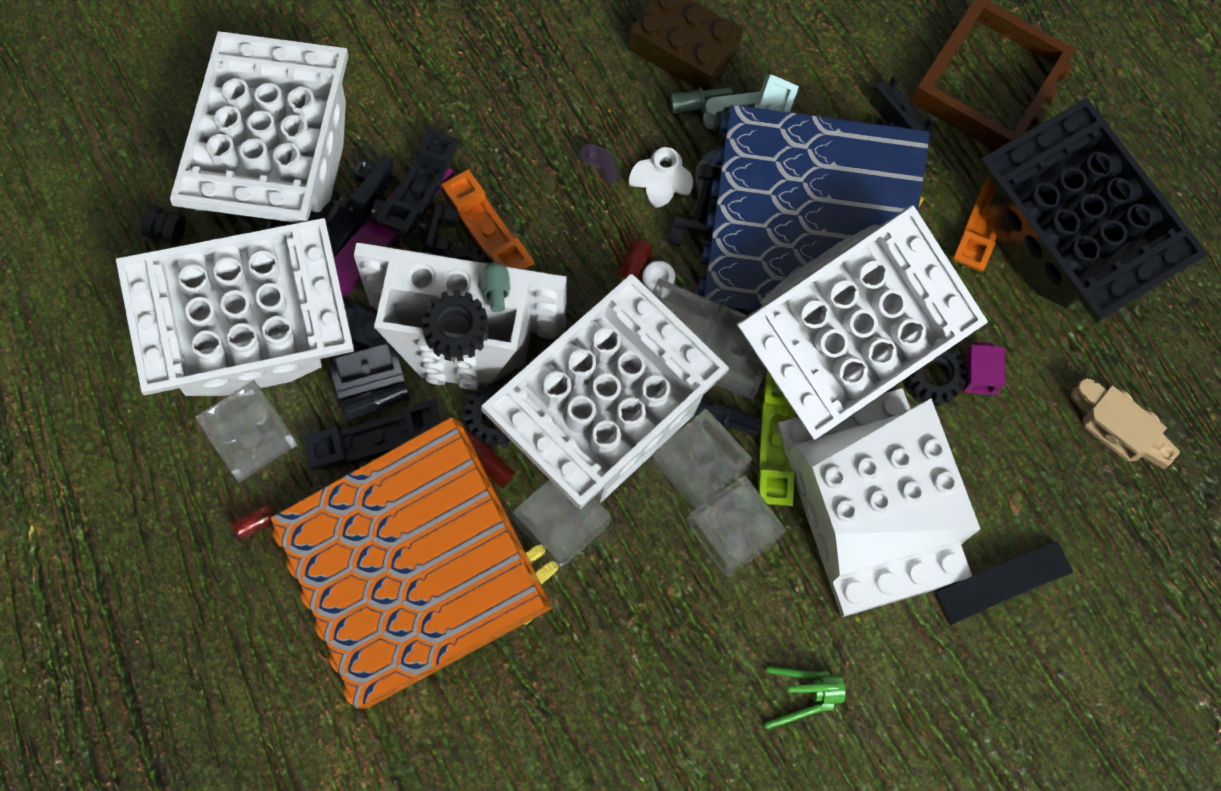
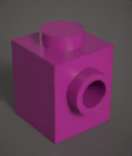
M991 342L972 344L963 355L966 361L963 369H968L963 393L997 395L1005 386V347H996Z

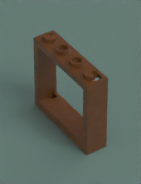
M974 0L918 85L911 103L988 147L997 150L1025 134L1029 124L1036 127L1046 111L1041 108L1044 100L1050 103L1060 88L1055 82L1059 77L1063 80L1067 77L1074 65L1069 60L1076 49L988 0ZM977 22L1055 65L1014 132L935 88Z

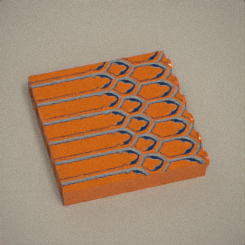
M452 417L271 517L275 527L272 530L273 536L278 545L282 548L284 547L288 556V560H286L288 570L294 578L298 579L301 585V599L305 606L312 610L316 619L314 623L315 630L318 636L323 641H326L331 652L328 655L330 664L337 673H340L345 684L343 686L344 695L355 708H369L552 609L547 595L462 423Z

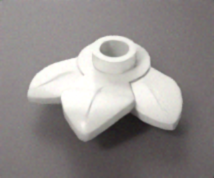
M663 147L655 151L651 159L639 161L633 167L629 176V185L633 187H646L649 202L655 208H660L670 202L675 192L682 195H690L693 187V178L691 173L682 166V159L679 153L672 148ZM667 161L672 166L665 168L660 163Z

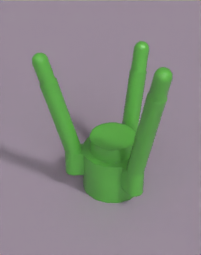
M766 667L767 673L814 679L811 684L788 686L786 691L788 693L812 692L813 700L815 702L820 701L819 704L766 722L764 724L766 729L780 726L821 711L834 710L835 703H843L845 701V684L840 674L830 675L829 671L814 672L783 667Z

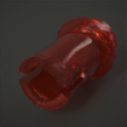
M636 239L635 242L629 245L631 250L618 270V274L624 279L630 274H633L638 279L647 259H652L653 246L642 239Z
M268 503L240 518L237 515L235 516L236 520L230 522L239 541L245 538L248 541L250 540V535L273 524L271 517L275 516L274 513L260 519L272 512Z

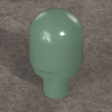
M489 263L481 272L482 292L485 298L490 299L491 311L502 312L505 310L504 298L509 296V291L511 290L509 271L501 263Z

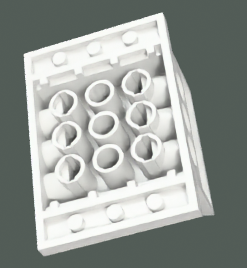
M218 31L170 196L172 205L191 208L195 211H214L295 223L307 222L311 211L320 212L331 200L343 150L346 100L342 81L348 60L347 48Z
M909 206L884 224L872 225L837 243L784 279L760 301L762 307L736 325L810 436L815 440L985 325L988 321L916 208Z
M325 218L116 259L143 395L178 388L181 389L185 396H226L292 382L321 368V358L354 352Z
M356 243L354 258L370 306L378 310L374 328L421 378H426V381L431 384L457 383L459 387L466 390H477L481 386L482 388H488L487 384H495L526 363L531 332L537 333L539 337L545 339H555L556 336L560 337L565 333L566 276L506 267L510 275L511 290L509 291V296L504 298L505 310L502 312H492L490 309V299L484 297L481 286V272L488 264ZM454 290H460L461 296H465L466 292L472 294L474 301L477 298L480 300L482 308L486 310L489 326L487 341L484 340L483 349L481 351L476 349L475 356L469 358L468 354L464 355V361L458 362L457 357H452L451 361L445 360L442 354L440 357L435 355L433 348L429 349L424 338L421 323L422 316L425 317L424 309L426 305L432 306L431 299L435 296L438 300L442 299L441 293L446 291L448 296H454ZM453 314L445 318L441 329L445 335L458 338L467 333L470 323L466 317Z
M630 274L485 402L481 407V411L580 510L593 497L598 504L604 501L694 416L703 394L728 372L729 367L633 274Z
M903 388L883 393L815 440L810 436L798 417L777 423L776 428L781 435L782 447L786 457H788L792 472H795L794 481L841 618L954 585L972 577L961 544L978 532L980 526L932 399L910 408Z

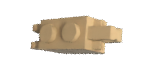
M1091 378L1080 381L1078 386L1072 389L1071 400L1087 413L1083 417L1084 428L1124 460L1137 461L1139 458L1144 457L1165 469L1180 453L1163 434L1167 427L1160 422L1158 416L1137 405L1126 391L1117 389L1113 385L1106 390L1099 383H1095V380H1091Z

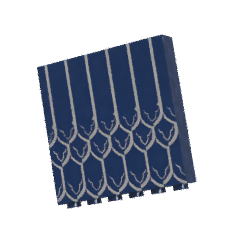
M731 105L729 113H722L720 133H726L724 146H718L715 165L721 166L720 178H713L711 198L716 199L715 212H708L706 231L712 232L710 245L704 244L701 264H707L706 277H699L697 296L703 297L702 304L756 311L762 307L760 301L780 282L837 243L872 225L884 224L909 206H914L918 211L930 132Z

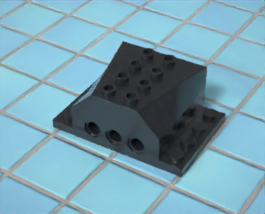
M1088 98L986 155L978 163L997 189L989 202V208L999 244L1036 294L1064 308L1080 301L1096 324L1199 262L1208 254Z

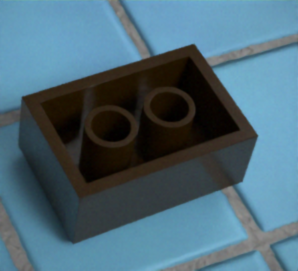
M651 0L630 30L628 50L697 89L702 87L703 91L711 90L739 50L743 29L692 0Z

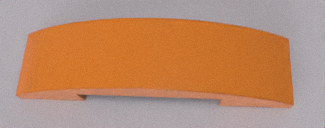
M469 169L441 184L452 207L460 213L459 218L480 250L486 252L489 261L501 263L505 267L523 270L534 264V260L517 237H513L486 199L485 191Z
M986 177L952 259L982 273L997 238L989 208V202L997 189L988 177Z

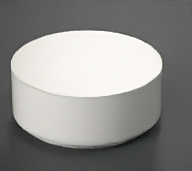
M654 261L645 267L642 283L654 295H664L673 288L675 272L671 265L664 261Z

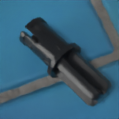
M404 381L376 390L372 389L371 392L343 401L341 407L346 419L352 420L377 410L381 413L382 408L409 400L410 397Z
M703 396L694 415L695 417L722 425L724 430L728 426L753 436L759 434L762 426L761 418L733 409L734 404L728 406Z

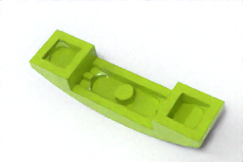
M767 370L761 412L758 504L792 507L795 472L791 470L788 457H786L782 447L781 435L778 433L776 425L778 422L796 418V413Z

